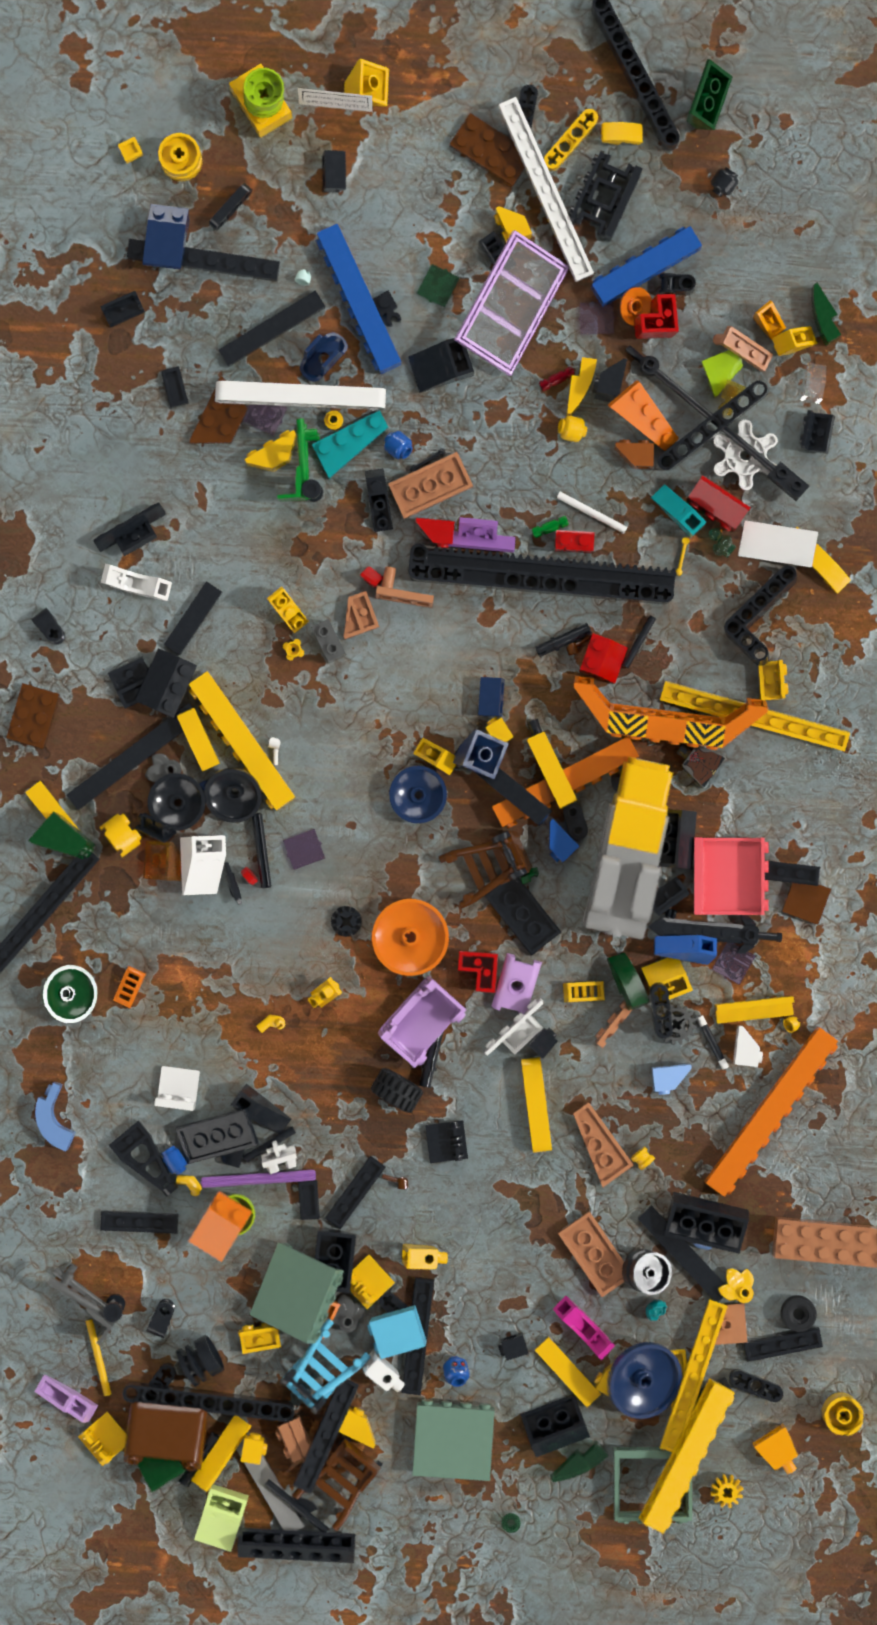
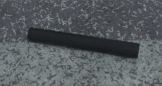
M651 615L648 617L622 664L625 668L629 669L656 621L655 617Z
M292 1126L244 1155V1160L249 1162L266 1152V1149L273 1147L272 1141L276 1140L277 1144L294 1135L296 1133L295 1129Z

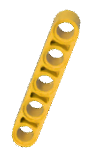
M540 1057L521 1059L533 1153L552 1151Z

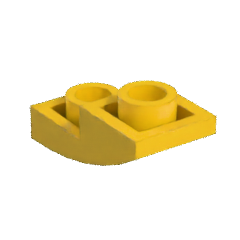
M606 122L601 124L602 142L620 145L622 142L640 145L643 142L642 124L628 122Z

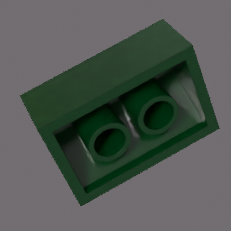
M707 59L686 120L697 130H715L733 78L732 75L710 59Z

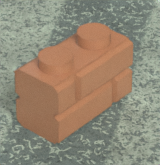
M300 1415L294 1416L288 1422L278 1423V1429L275 1431L279 1441L283 1440L285 1448H283L286 1458H290L292 1463L305 1458L311 1441Z

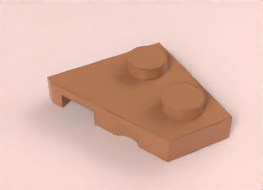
M367 591L348 597L344 639L346 640L379 628Z

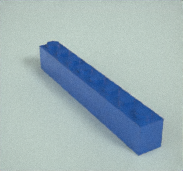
M338 223L317 232L318 239L315 240L319 250H324L326 255L323 257L327 267H331L334 272L331 276L335 285L339 284L342 291H339L343 302H348L350 307L347 309L351 319L355 318L358 324L355 326L358 335H363L366 341L363 345L367 354H372L373 360H371L375 371L379 370L380 374H384L401 366L400 357Z

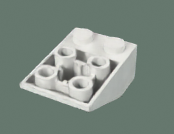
M225 836L180 837L182 895L217 894L226 857Z

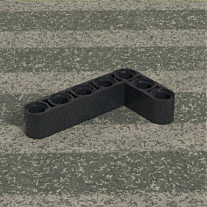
M786 565L782 567L725 622L726 636L756 665L763 666L767 664L769 652L767 647L748 629L796 584L797 573L793 566ZM786 573L793 574L791 579H785L783 576ZM777 586L780 589L778 592L773 593L770 591V588ZM760 599L766 601L763 606L756 605V602ZM744 613L752 614V617L749 619L742 618ZM731 626L738 627V630L734 633L728 631ZM744 639L752 640L751 644L747 646L743 645L742 641ZM758 652L765 653V656L761 659L755 657Z

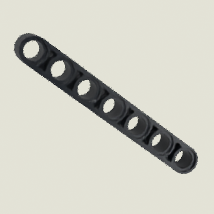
M760 380L750 384L662 453L658 458L659 467L670 471L681 464L764 399L769 392L767 384ZM760 384L763 385V394L756 395L754 392L755 387ZM747 397L749 399L746 407L739 405L740 398ZM726 409L733 410L732 418H724L723 414ZM711 421L718 423V428L715 431H710L708 428ZM694 434H702L703 439L700 443L693 441ZM680 445L687 446V453L685 455L678 453ZM667 456L672 459V464L669 467L663 465V459Z

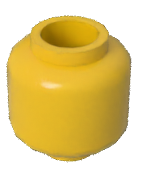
M567 415L564 419L560 420L558 433L564 440L579 442L582 437L586 436L587 426H585L582 418Z

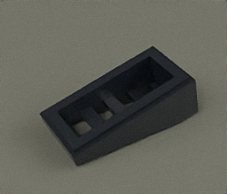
M495 231L479 241L480 248L494 266L496 263L494 258L500 255L504 248L502 241ZM492 240L495 241V243H493L489 247L486 246V244H488ZM498 246L499 249L493 254H491L490 251H492L494 248ZM511 256L508 258L509 262L503 267L507 271L516 265Z

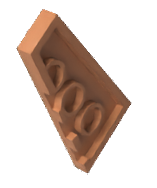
M589 1102L573 1113L602 1187H605L634 1166Z

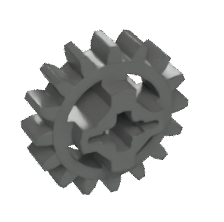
M677 1003L676 1008L670 1004L671 1012L678 1011L683 1013L679 1017L671 1013L672 1021L680 1020L679 1028L673 1027V1032L678 1033L680 1036H669L664 1039L666 1043L671 1040L672 1045H675L676 1041L682 1045L683 1039L690 1041L688 1035L694 1036L695 1034L691 1030L697 1028V1026L693 1025L696 1018H691L693 1011L687 1013L688 1007L684 1006L681 1009L679 1003ZM663 1007V1008H662V1009H663V1011H664V1013H663V1014H665V1012H666V1008H665V1007ZM660 1020V1021H661V1024H662V1028L659 1029V1030H661V1032L664 1033V1032H665V1029H667V1027H664V1028H663V1021H664V1020ZM688 1020V1029L685 1031L684 1025Z

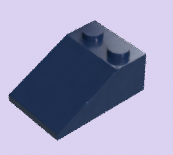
M157 204L150 205L143 265L181 270L190 222L188 208Z

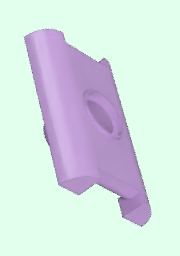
M507 953L491 1006L499 1011L503 1007L518 1011V1014L520 1012L524 1014L528 1010L527 1006L530 1004L542 962L534 960L531 965L515 961V955ZM514 981H520L522 983L518 987L512 985Z

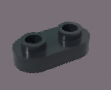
M577 803L565 806L563 816L569 835L575 840L584 839L588 834V827L581 806ZM572 808L576 810V815L574 816L569 813V810ZM576 827L582 828L581 834L575 832Z

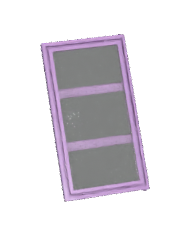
M516 230L512 231L454 340L506 375L511 376L566 275L569 266Z

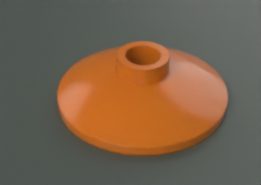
M640 287L630 288L621 299L620 313L623 320L629 325L634 326V320L640 314L651 313L652 299L645 289Z

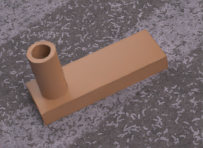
M727 326L724 334H716L713 337L715 345L724 346L758 370L766 371L773 354L732 326Z
M385 567L382 586H377L376 599L432 608L433 595L393 589L396 569Z

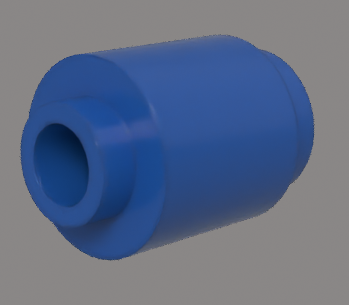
M175 1146L161 1153L163 1156L162 1160L171 1174L176 1173V1175H179L187 1170L185 1166L188 1163Z

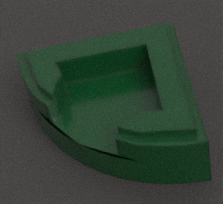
M538 867L531 868L529 873L520 876L522 884L531 882V878L534 876L538 877Z

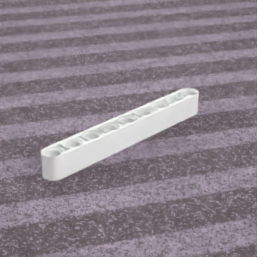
M216 381L215 402L384 410L386 389Z

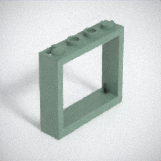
M613 1447V1517L615 1521L629 1524L630 1521H637V1523L643 1524L639 1519L642 1511H620V1458H669L672 1452L659 1447ZM692 1478L689 1482V1489L685 1493V1511H675L672 1516V1521H676L678 1524L692 1521Z

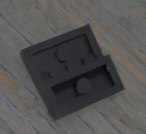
M143 656L108 672L125 709L138 703L134 700L148 671V666Z

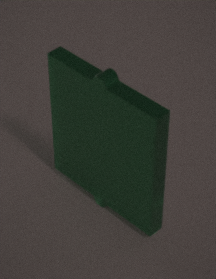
M431 264L417 294L428 299L430 303L434 302L445 308L460 278L448 272L447 269Z

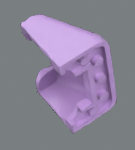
M427 976L383 1024L378 1034L380 1038L415 1068L417 1065L421 1066L427 1059L425 1056L426 1050L451 1023L456 1021L459 1023L466 1014L464 1012L466 1009L434 979Z

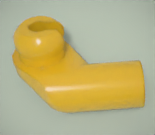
M268 1015L256 1027L261 1033L269 1027L283 1029L285 1027V1020L281 1016Z

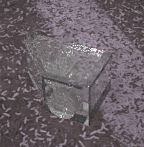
M807 362L801 395L802 401L820 403L822 401L826 383V365Z

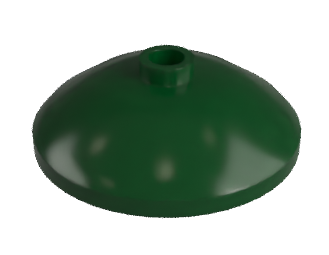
M76 965L58 967L48 975L42 989L44 1007L54 1019L60 1022L75 1023L83 1020L92 1012L97 1001V986L94 978L87 970ZM64 990H66L67 995L65 997L63 996Z

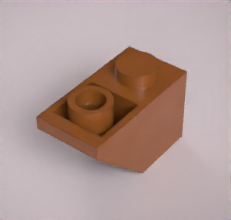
M619 440V443H615L614 450L633 469L653 468L654 443H650L649 440H639L638 443H630V440Z

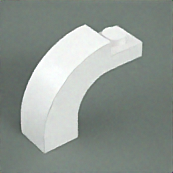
M105 564L101 583L110 587L168 601L172 585L170 581L130 572L109 564Z

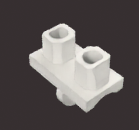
M275 1140L272 1141L273 1147L266 1149L267 1153L261 1154L263 1168H266L269 1174L277 1173L279 1171L278 1164L285 1162L288 1169L296 1167L297 1155L294 1145L288 1147L285 1144L278 1145Z

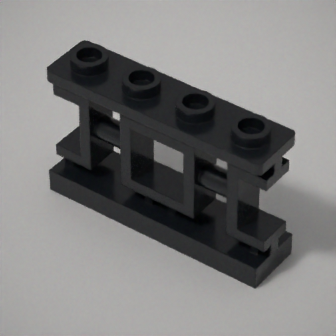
M601 150L599 155L595 154L591 163L594 167L591 172L587 171L583 180L586 183L584 189H579L575 198L578 202L575 207H571L568 215L572 224H576L578 227H580L583 219L599 225L600 228L597 235L611 242L643 168L637 165L634 167L629 163L624 172L609 165L611 155H607ZM601 161H604L602 169L610 173L608 179L605 180L597 177L595 183H592ZM631 173L630 180L621 196L619 194L622 187L614 184L615 179L618 176L626 180L628 174ZM598 185L615 191L610 206L593 199ZM588 195L586 204L594 207L593 212L588 214L582 211L578 218L576 216L585 196ZM613 207H615V213L607 230H605L606 221L598 218L602 210L611 214Z

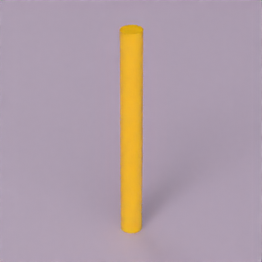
M89 1319L85 1322L103 1394L108 1396L111 1395V1390L100 1346L96 1343L98 1338L93 1319Z

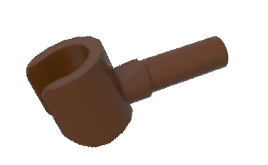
M585 636L581 640L569 644L566 648L568 655L571 656L579 653L577 647L588 641L590 636Z
M382 1175V1179L397 1182V1189L408 1188L407 1178Z

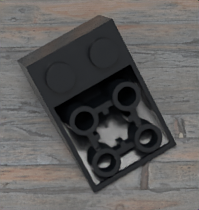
M452 338L408 356L419 393L474 376V369L467 348L456 342L455 338Z

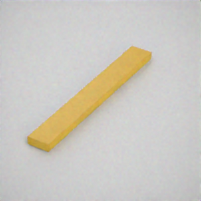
M711 1299L708 1300L659 1446L661 1449L673 1452L694 1409L728 1307L725 1304Z

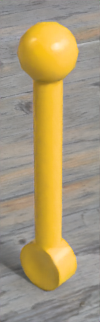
M688 537L682 539V551L678 568L675 570L677 576L682 575L681 568L685 550L690 542Z

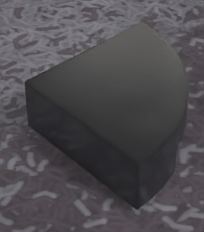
M300 1497L297 1500L293 1498L310 1513L318 1509L316 1504L309 1499Z

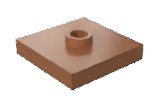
M744 1303L725 1304L728 1307L715 1345L746 1343L747 1331Z

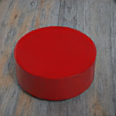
M248 867L241 870L242 876L250 885H254L259 881Z

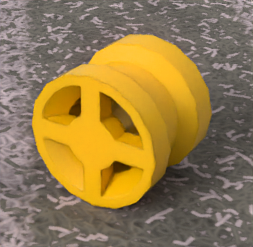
M645 1146L631 1157V1160L638 1164L640 1170L646 1168L655 1159L653 1155L647 1152L648 1149Z

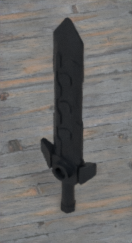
M740 915L743 924H745L744 926L741 924L698 922L672 918H660L649 925V928L659 936L701 935L717 938V942L744 943L737 951V953L742 954L753 949L758 940L782 941V933L759 932L756 923L748 915Z

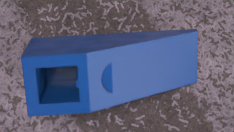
M701 935L655 936L654 955L709 965L717 956V938Z

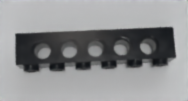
M239 1528L238 1557L354 1563L356 1534Z

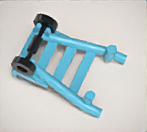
M329 1318L321 1327L320 1338L316 1343H310L304 1356L300 1357L280 1380V1384L287 1386L311 1408L310 1411L313 1414H316L338 1385L360 1370L371 1358L365 1352L360 1359L355 1358L353 1365L348 1368L320 1342L323 1337L328 1338L330 1336L328 1330L334 1322ZM316 1349L342 1372L339 1376L334 1377L312 1356ZM308 1363L329 1382L327 1385L322 1387L304 1370ZM299 1378L303 1379L316 1393L311 1396L309 1390L302 1384L299 1385L297 1383Z

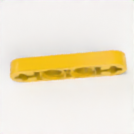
M586 109L545 155L544 161L549 171L557 170L596 126L598 114L595 110ZM586 115H587L588 117H589L590 115H592V116H593V119H592L593 122H592V121H588V123H587L586 126L584 127L583 124H584V122L586 121ZM579 128L582 131V136L576 138L571 132L573 129ZM561 143H568L570 149L567 152L561 151L559 148ZM557 152L560 156L556 158V165L553 163L549 165L548 158L553 159Z

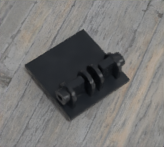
M463 1120L425 1125L430 1163L468 1159Z

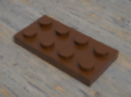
M471 113L449 144L451 148L511 187L515 185L525 170L514 141Z

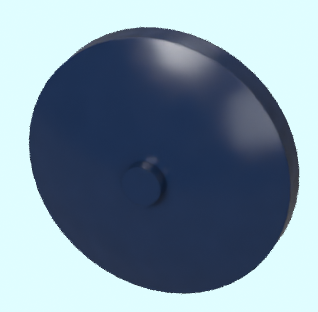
M654 1342L635 1344L627 1348L616 1358L609 1371L607 1381L609 1397L613 1404L629 1417L636 1419L654 1417L666 1410L675 1400L682 1382L681 1366L676 1356L661 1344Z

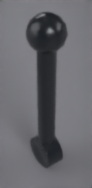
M441 448L436 454L418 465H412L410 468L411 472L417 471L436 457L445 455V450Z

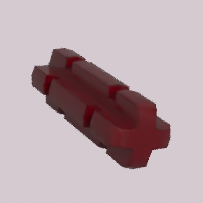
M570 366L564 369V371L548 377L547 380L540 381L539 386L542 391H546L551 386L554 387L566 381L567 378L570 379L572 375L575 376V371Z

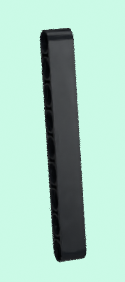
M593 0L592 14L661 146L667 151L676 149L680 139L679 133L610 1ZM602 3L605 8L598 9L595 5ZM611 20L614 24L607 26L604 21ZM618 36L621 37L623 41L617 43L613 40V38ZM628 53L631 55V58L624 59L622 54ZM637 70L640 72V75L633 76L631 71ZM644 86L647 87L649 91L647 93H642L639 90V88ZM650 103H654L657 105L658 108L652 110L648 107V105ZM664 120L667 125L659 126L657 121ZM673 137L675 142L668 143L665 138Z
M129 1382L123 1390L124 1400L130 1403L141 1402L198 1408L210 1413L288 1422L294 1416L293 1404L285 1400L141 1382ZM127 1389H136L137 1395L129 1396ZM153 1390L156 1393V1397L150 1399L146 1396V1392ZM171 1392L176 1396V1399L168 1401L165 1395ZM187 1395H192L195 1401L189 1404L185 1402L184 1398ZM210 1397L214 1400V1404L207 1406L203 1400ZM231 1400L234 1405L231 1408H225L223 1402ZM245 1402H249L253 1408L246 1411L242 1408V1405ZM263 1405H270L272 1410L269 1413H264L261 1407ZM283 1407H288L291 1409V1413L283 1415L280 1410Z

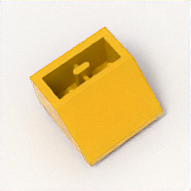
M665 958L641 968L649 989L656 982L663 983L668 989L669 1000L693 991L679 959ZM657 988V992L654 993L658 995L659 1001H663L661 999V992L664 991L661 988Z

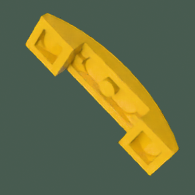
M816 543L812 568L838 594L851 580L840 566Z

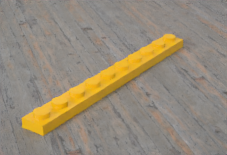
M668 681L664 682L660 696L661 701L723 718L745 704L744 702ZM769 709L765 715L751 725L841 751H845L850 736L849 731Z

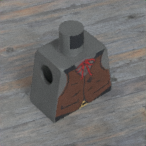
M682 744L676 752L685 759L680 767L701 788L705 787L725 759V757L701 745L691 750Z

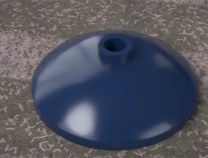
M412 766L402 770L394 778L390 786L389 798L393 810L399 817L405 821L420 824L433 820L442 812L447 800V790L443 779L437 772L424 766ZM416 792L422 793V797L420 799L415 798L414 795Z

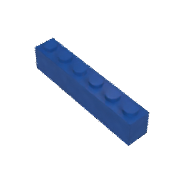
M692 227L678 229L673 237L669 238L667 236L661 239L656 247L650 246L646 248L639 257L632 256L626 260L627 264L622 267L617 265L605 277L600 275L595 278L591 289L602 308L622 297L630 288L639 287L700 251L702 244Z

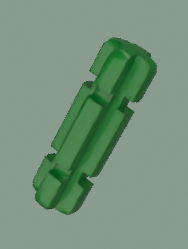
M563 516L558 518V520L555 519L544 523L541 527L536 526L532 528L533 536L538 538L542 534L546 535L559 530L560 527H567L569 525L567 517Z

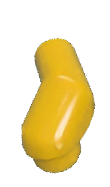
M177 1175V1185H187L192 1196L200 1195L202 1187L194 1176Z

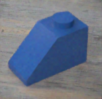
M552 819L549 822V850L551 851L549 855L556 862L560 860L563 863L580 846Z

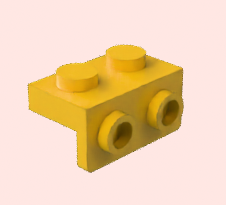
M783 660L768 661L763 666L758 665L760 700L784 699L785 695L788 694V683L784 682V676L787 675V666L783 664Z
M265 1322L261 1323L259 1327H254L253 1325L242 1326V1329L238 1332L243 1354L281 1347L279 1330Z

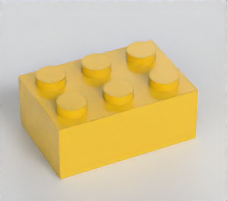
M259 64L231 81L229 87L261 138L291 120L292 113L285 101L280 111L269 118L256 117L247 110L244 104V82L251 71L264 68L262 64Z

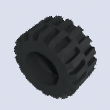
M387 1068L380 1070L370 1087L375 1095L407 1113L413 1112L423 1095L420 1087Z

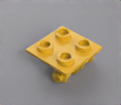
M368 1255L352 1270L350 1291L368 1309L395 1282Z
M107 1411L82 1432L78 1438L97 1461L104 1466L125 1448L126 1433Z

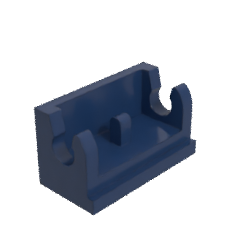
M481 677L479 716L503 718L505 679Z

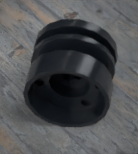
M206 1334L194 1341L196 1350H193L187 1344L185 1345V1351L182 1348L176 1351L182 1372L195 1387L200 1384V1379L203 1382L207 1380L205 1371L214 1377L225 1370L215 1345Z

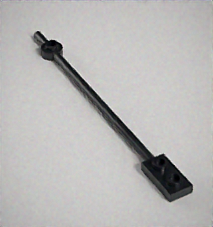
M631 345L627 347L625 351L640 363L639 369L643 375L648 377L655 375L706 419L712 415L708 409L659 370V361L655 357H644ZM647 363H652L653 366L650 367L647 365ZM711 421V423L718 428V423L716 421ZM729 427L722 431L768 469L770 473L767 478L793 500L797 501L809 488L805 481L782 462L775 466Z

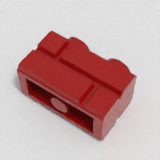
M556 530L554 552H584L593 554L595 532Z

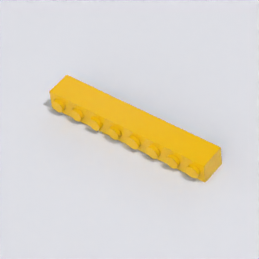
M207 671L189 683L191 689L188 691L194 699L198 698L202 704L199 707L204 714L207 715L209 713L213 720L210 722L216 731L221 730L224 735L221 738L227 747L231 745L235 750L232 754L238 762L242 761L246 767L243 770L250 773L258 781L261 791L267 797L265 802L270 809L275 808L278 811L296 798L210 673Z
M709 1378L639 1516L643 1524L663 1534L670 1527L672 1516L679 1509L680 1500L683 1494L687 1493L691 1478L696 1475L701 1459L707 1454V1447L710 1441H713L716 1436L718 1425L725 1418L727 1407L734 1400L735 1393L730 1388Z

